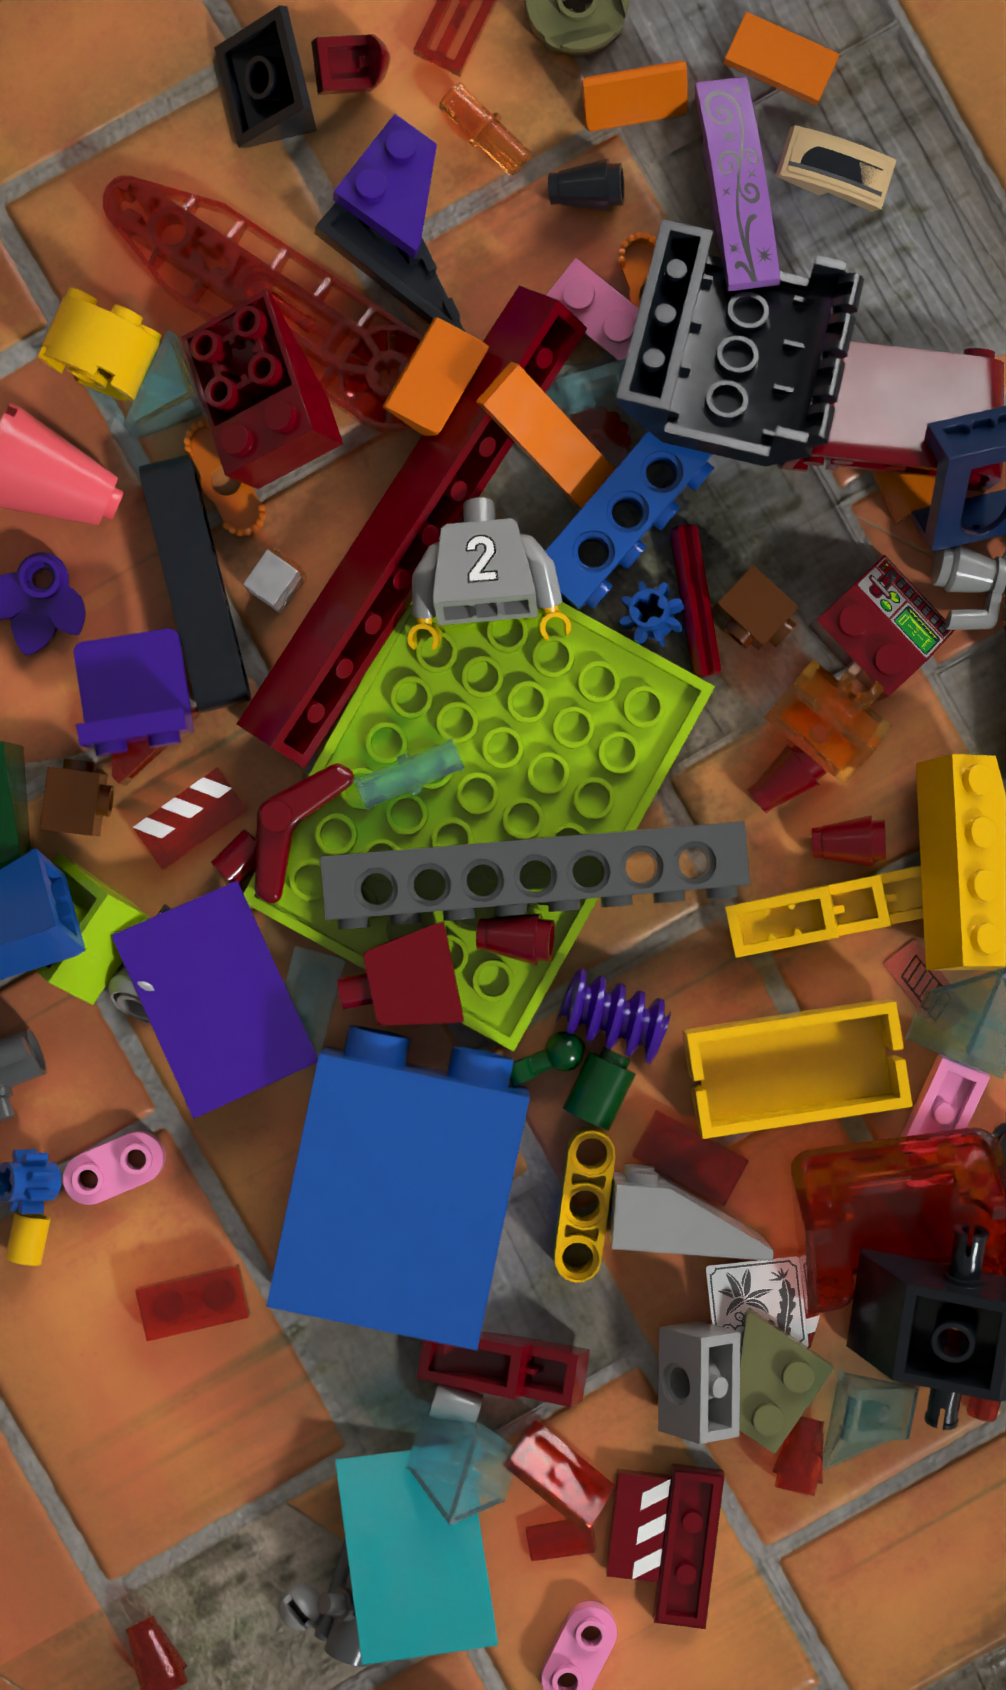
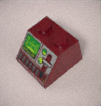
M886 555L881 557L809 625L810 629L878 701L889 697L955 631L945 630L946 620Z

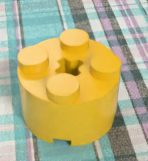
M69 287L47 331L37 358L61 374L67 365L66 371L77 377L78 383L120 401L127 402V399H129L131 402H134L160 346L161 334L142 325L143 318L137 313L116 304L113 305L111 312L96 306L98 300L79 289Z

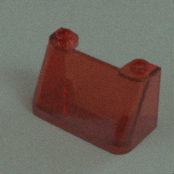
M963 1128L814 1148L801 1152L792 1161L791 1188L803 1297L808 1314L839 1310L851 1303L854 1297L853 1275H857L861 1248L937 1263L950 1262L954 1227L959 1223H970L967 1241L969 1245H972L976 1224L989 1231L982 1271L1006 1276V1160L999 1141L989 1131L980 1128Z

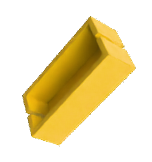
M884 998L682 1030L689 1077L693 1081L700 1080V1085L690 1087L697 1132L702 1139L913 1107L906 1060L897 1055L886 1056L885 1047L893 1051L904 1049L896 1001Z

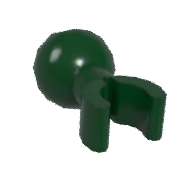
M567 1031L556 1032L550 1036L546 1042L545 1049L514 1061L510 1077L513 1087L527 1082L538 1074L552 1068L563 1072L576 1069L584 1056L585 1045L583 1040L575 1034L567 1033Z

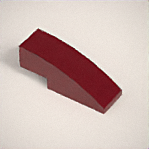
M481 1331L477 1350L423 1339L417 1379L513 1400L525 1397L572 1407L583 1401L590 1349Z

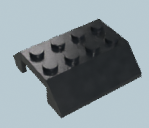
M662 219L615 404L663 443L764 467L811 457L813 447L825 445L829 442L835 415V408L830 404L838 402L846 365L841 358L848 356L855 325V317L851 314L858 311L864 278L857 273H847L846 261L816 255L810 278L779 271V285L728 291L721 257L708 255L713 230Z

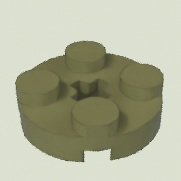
M525 0L528 23L534 34L543 42L545 48L557 55L567 54L570 56H584L596 53L617 39L622 32L629 7V0H592V3L585 5L584 12L575 13L573 9H567L563 3L568 0Z

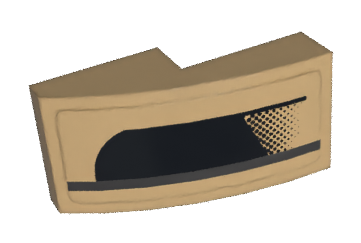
M794 125L789 129L775 176L818 196L830 193L873 212L882 209L897 160L857 143Z

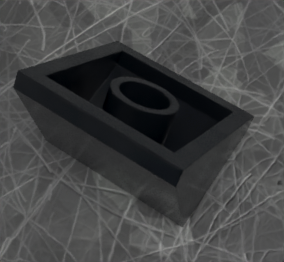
M277 6L214 47L238 148L253 147L317 131L287 6Z

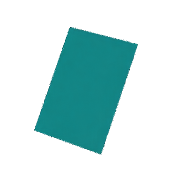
M468 1444L335 1459L362 1665L498 1646Z

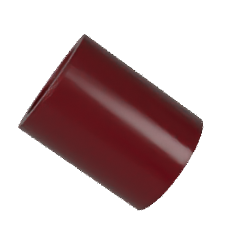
M243 829L211 861L212 865L230 883L238 881L240 884L255 870L256 839L247 830Z

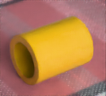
M15 1211L5 1259L22 1265H41L51 1218L44 1214H19V1211Z

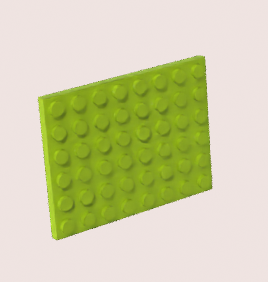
M411 602L363 676L309 774L311 776L334 763H340L353 772V784L297 826L292 838L283 894L279 902L270 904L256 895L255 873L243 893L245 899L252 908L366 970L363 958L364 951L436 922L444 921L443 911L422 912V923L391 925L390 915L369 917L370 927L338 929L337 919L325 920L320 856L637 830L715 686L563 602L558 604L559 611H562L571 622V631L568 636L564 633L563 620L559 617H553L545 625L549 641H547L538 630V620L543 614V608L537 607L538 617L439 625L442 632V640L434 651H432L433 636L431 632L426 629H419L416 635L417 648L413 650L407 640L409 631L417 624V617L412 615ZM434 617L433 622L438 625L437 619ZM581 857L573 866V877L583 887L594 886L602 877V866L594 857ZM538 860L527 862L520 871L521 884L529 891L544 889L550 881L549 868ZM477 865L468 873V887L476 895H489L498 885V875L488 865ZM434 869L423 870L415 880L416 892L423 899L435 900L445 890V879L440 872ZM379 873L372 874L364 881L363 894L373 904H384L391 897L392 884L386 876ZM598 898L579 899V910L549 912L548 902L527 903L528 914L541 913L543 919H550L555 922V940L551 961H538L537 966L476 948V932L479 919L507 917L496 916L495 906L474 908L475 918L444 921L464 1014V1021L461 1023L514 1052Z

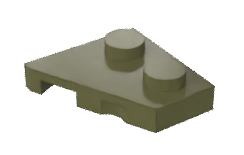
M749 1307L744 1314V1333L740 1354L739 1430L773 1454H776L834 1370L832 1363Z

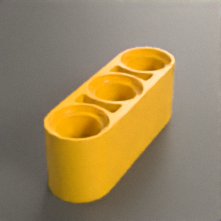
M583 1126L575 1130L569 1138L565 1155L553 1254L555 1266L559 1274L566 1280L575 1283L585 1282L596 1275L602 1262L616 1157L615 1148L609 1135L602 1128L596 1126ZM591 1138L600 1140L605 1145L604 1157L595 1164L582 1163L576 1156L580 1143ZM586 1190L593 1192L598 1197L599 1202L593 1213L580 1216L570 1209L569 1203L575 1193ZM573 1243H583L592 1251L590 1260L581 1267L570 1266L562 1258L564 1250Z

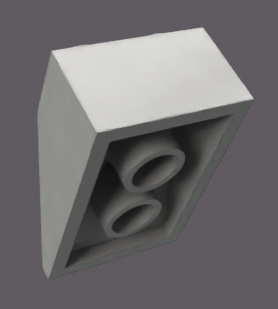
M624 1164L623 1172L614 1171L607 1221V1236L612 1249L773 1261L774 1250L762 1234L667 1177L659 1175L655 1172L654 1166Z

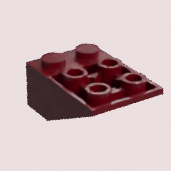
M265 289L181 337L225 476L260 489L343 445L329 399L269 290Z

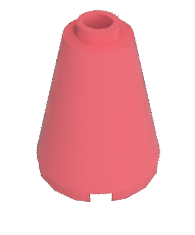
M9 403L7 411L0 421V508L99 526L102 517L113 520L124 491L115 488L118 477L23 408Z

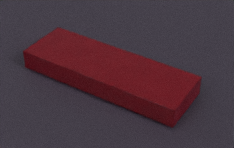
M672 1463L659 1579L653 1612L654 1623L706 1629L725 1477L722 1469Z

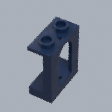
M1006 406L927 423L924 440L937 459L938 468L930 507L911 511V518L931 552L1005 535L1006 489L966 499L965 497L971 469L1006 461Z

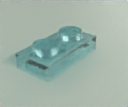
M295 946L285 987L318 1057L319 1053L323 1050L338 993L337 979L342 978L346 959Z

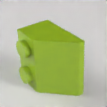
M58 852L52 863L66 874L86 951L77 956L34 970L48 983L93 1005L123 962L111 935L148 920L151 917L117 890Z

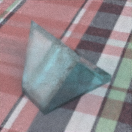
M168 330L123 423L125 429L139 439L206 415L184 346L177 334Z
M1006 967L925 991L906 1038L962 1064L1003 1079L1006 1072Z
M839 1371L820 1472L891 1440L909 1439L919 1388Z
M422 1417L405 1469L410 1470L446 1522L451 1525L501 1502H505L520 1450L481 1423Z

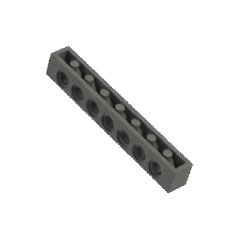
M745 821L320 856L325 920L337 919L338 929L370 927L369 917L390 915L391 925L422 923V912L443 911L444 921L475 918L474 908L495 906L496 916L528 914L527 903L548 902L549 912L579 910V899L599 897L601 899V907L633 905L632 895L653 893L654 903L685 901L684 890L705 889L706 899L738 896L737 886L750 885ZM690 847L701 850L707 861L705 871L696 878L686 877L679 868L680 855ZM639 851L647 853L653 859L655 866L651 878L642 883L634 882L626 873L628 858L633 853ZM584 856L596 858L602 866L600 881L591 887L579 885L573 877L575 862ZM532 860L543 862L550 871V881L540 891H529L524 888L520 881L522 867ZM477 865H488L498 875V885L489 895H476L468 887V873ZM434 869L440 872L445 879V890L435 900L423 899L416 892L415 880L423 870ZM372 874H382L392 884L391 897L384 904H373L363 894L364 881Z

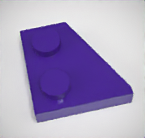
M394 114L334 190L333 200L412 258H415L419 253L437 144L401 117Z

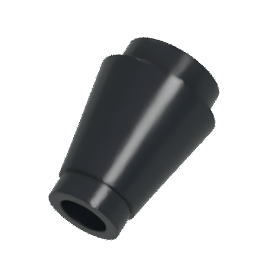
M607 158L556 173H549L548 193L550 204H561V206L611 212L612 206H624L625 187L622 163H610Z

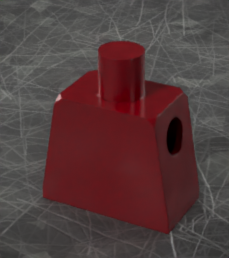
M444 921L436 922L364 951L363 958L367 973L337 979L343 1010L373 1004L378 1025L440 1024L464 1021Z

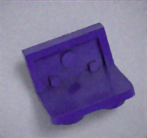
M161 629L84 641L75 646L74 659L84 723L76 724L79 746L89 749L95 748L96 756L127 752V743L148 740L149 748L163 747L181 743V734L194 733L181 642L176 631L173 629Z

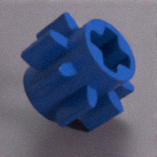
M640 581L638 586L639 592L632 598L622 596L621 601L629 610L630 615L623 616L619 622L622 628L626 630L637 627L634 633V640L639 645H642L646 638L656 639L657 643L664 647V636L671 630L675 632L682 631L681 624L674 618L673 614L682 611L684 605L681 599L667 601L670 591L667 583L663 582L655 590L648 589L645 583ZM658 606L662 616L660 618L651 616L646 623L642 616L643 611L653 612Z
M36 1149L13 1150V1162H4L0 1165V1200L2 1202H9V1211H19V1214L44 1213L43 1201H53L57 1198L61 1188V1174L56 1163L48 1162L49 1154L47 1152L37 1153Z

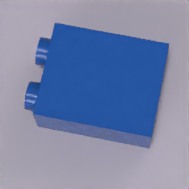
M349 1025L345 1048L325 1046L318 1056L266 1307L477 1350L530 1099L528 1087H513L512 1084H509L514 1059L477 1049L453 1046L448 1070L446 1071L407 1063L406 1060L411 1038L408 1036L376 1028Z

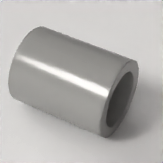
M437 1383L428 1416L473 1430L484 1394Z

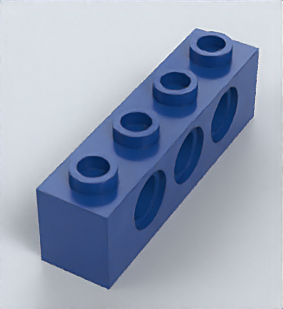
M648 431L545 551L555 564L562 601L578 611L585 604L594 610L613 587L607 581L608 577L619 565L628 570L647 548L640 540L654 525L661 531L679 511L681 506L674 500L686 486L695 492L711 474L715 467L708 461L713 454L663 443ZM658 463L668 466L674 474V483L666 488L653 486L647 479V468ZM620 503H631L639 510L641 520L634 527H621L614 521L612 509ZM586 542L601 544L606 550L607 561L595 568L584 565L578 557L580 546Z

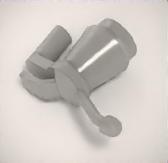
M962 545L937 551L931 572L932 585L942 587L946 592L986 593L984 609L949 610L945 621V630L995 628L1003 592L1006 594V551L1002 557H995L994 559ZM1005 602L1004 613H1003V618H1002V620H1005V621H1006V602Z

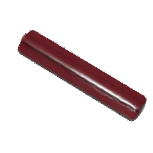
M694 524L680 525L671 529L670 540L680 599L684 605L682 612L692 673L699 678L715 676L721 671L698 527Z

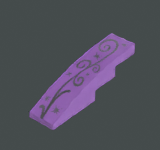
M747 76L697 82L694 97L703 134L702 154L711 191L710 210L728 291L779 285L780 272L774 225L758 128Z

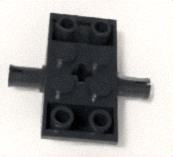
M970 1223L955 1225L950 1265L861 1248L846 1346L891 1380L930 1388L924 1420L928 1425L937 1428L940 1410L945 1409L942 1430H952L958 1426V1414L962 1395L996 1402L1006 1401V1276L982 1271L989 1231L977 1224L975 1225L972 1245L967 1243Z

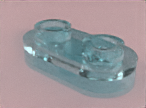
M626 359L554 381L548 389L551 400L559 408L564 407L566 414L569 415L594 407L596 405L594 399L613 393L616 398Z

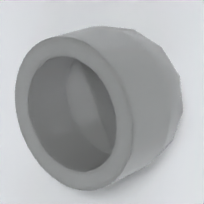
M296 1584L289 1587L282 1595L279 1614L284 1624L292 1630L308 1629L317 1622L320 1616L317 1608L320 1595L313 1587L306 1584ZM294 1599L297 1606L308 1619L302 1620L288 1603Z

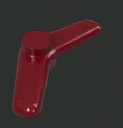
M334 763L273 795L260 805L257 813L255 893L260 899L270 904L277 903L281 899L294 831L303 820L353 784L354 774L346 766Z

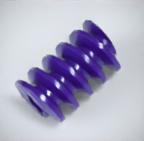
M579 968L570 980L555 1023L562 1015L566 1016L567 1033L573 1034L581 1023H585L586 1040L591 1042L603 1030L606 1032V1048L612 1049L619 1039L623 1038L625 1039V1055L629 1057L640 1045L644 1046L645 1063L651 1064L666 1033L671 1011L665 1016V1002L661 998H656L646 1009L645 992L637 990L628 1001H625L626 988L622 983H617L607 994L606 977L598 975L589 986H586V969Z

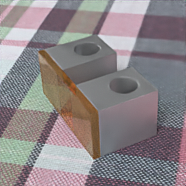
M270 545L243 585L252 595L281 614L307 575L300 565Z

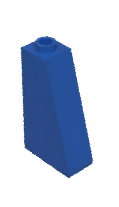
M36 848L0 870V980L77 956L86 951L65 873Z

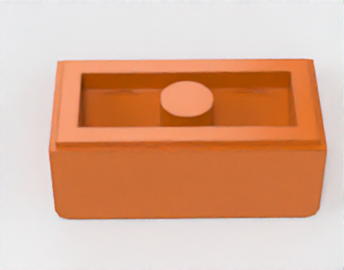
M680 60L584 77L582 79L580 96L587 130L593 132L685 115L688 109L686 61Z
M435 317L382 407L421 435H438L488 351L489 346L480 339Z

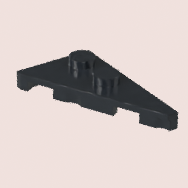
M335 203L315 226V235L428 324H431L433 319L438 317L465 331L460 323V314L452 297L448 298L436 274L437 266L423 238H421L419 253L415 258H412L338 203Z

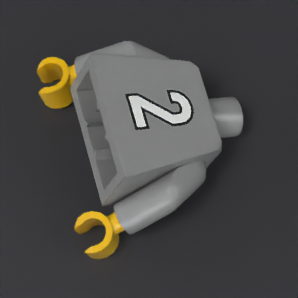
M477 497L464 502V523L446 524L441 528L440 541L428 547L413 572L412 615L417 617V624L408 633L407 640L409 646L413 650L417 648L416 635L419 629H426L431 632L433 636L432 651H434L442 640V632L439 625L538 617L537 607L543 608V614L538 620V630L547 641H549L545 625L553 617H559L563 620L564 633L568 636L571 631V622L562 611H559L558 604L562 602V596L555 564L533 536L520 534L516 520L511 518L496 520L495 506L491 499ZM434 617H436L438 625L433 622Z

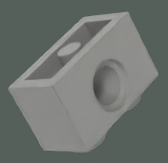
M702 1321L659 1327L658 1431L697 1444L739 1437L740 1331Z

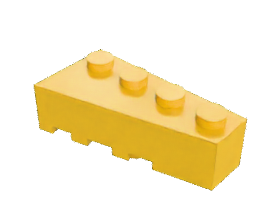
M950 754L916 763L926 970H1006V793L997 758L990 755Z

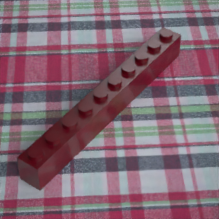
M518 286L483 340L489 346L488 351L438 435H422L236 725L305 768L412 602V575L430 545L440 541V533L443 526L446 524L463 523L464 502L481 495L514 443L476 401L510 362L519 364L546 393L588 329L559 300L523 286Z

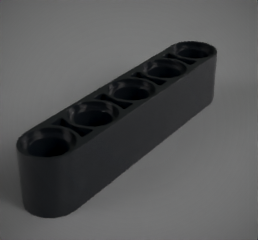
M187 454L139 466L149 516L199 712L204 713L249 702L252 700L250 687L192 456Z

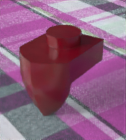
M374 34L316 37L311 42L318 95L371 92L382 83L387 74L391 59L390 53L384 42Z

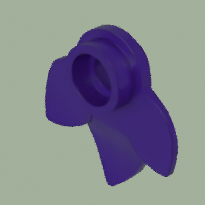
M45 552L34 553L21 562L17 572L0 575V620L11 619L14 639L24 655H32L46 647L53 639L57 629L71 635H80L85 622V604L82 597L69 586L67 567L58 557ZM42 570H49L52 574L51 584L47 588H38L35 583L37 573Z

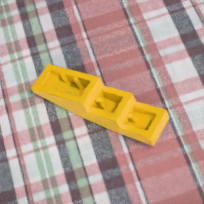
M921 865L726 906L725 909L735 957L738 958L839 938V936L922 919Z

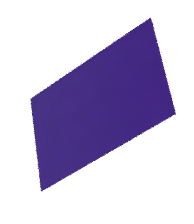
M238 881L111 935L193 1119L317 1063L318 1057ZM145 981L151 984L155 991L144 990L137 982Z

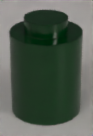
M604 1046L599 1055L589 1051L563 1105V1109L588 1123L609 1131L636 1076L635 1072L627 1069L631 1059Z

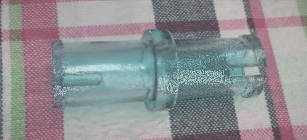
M451 738L443 744L412 757H409L407 753L397 757V763L364 777L355 778V783L365 807L369 810L375 805L410 791L412 795L423 791V785L454 772L465 770L458 749Z

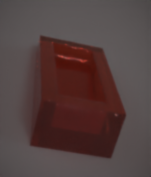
M591 1515L528 1526L525 1529L531 1562L595 1553L597 1548Z

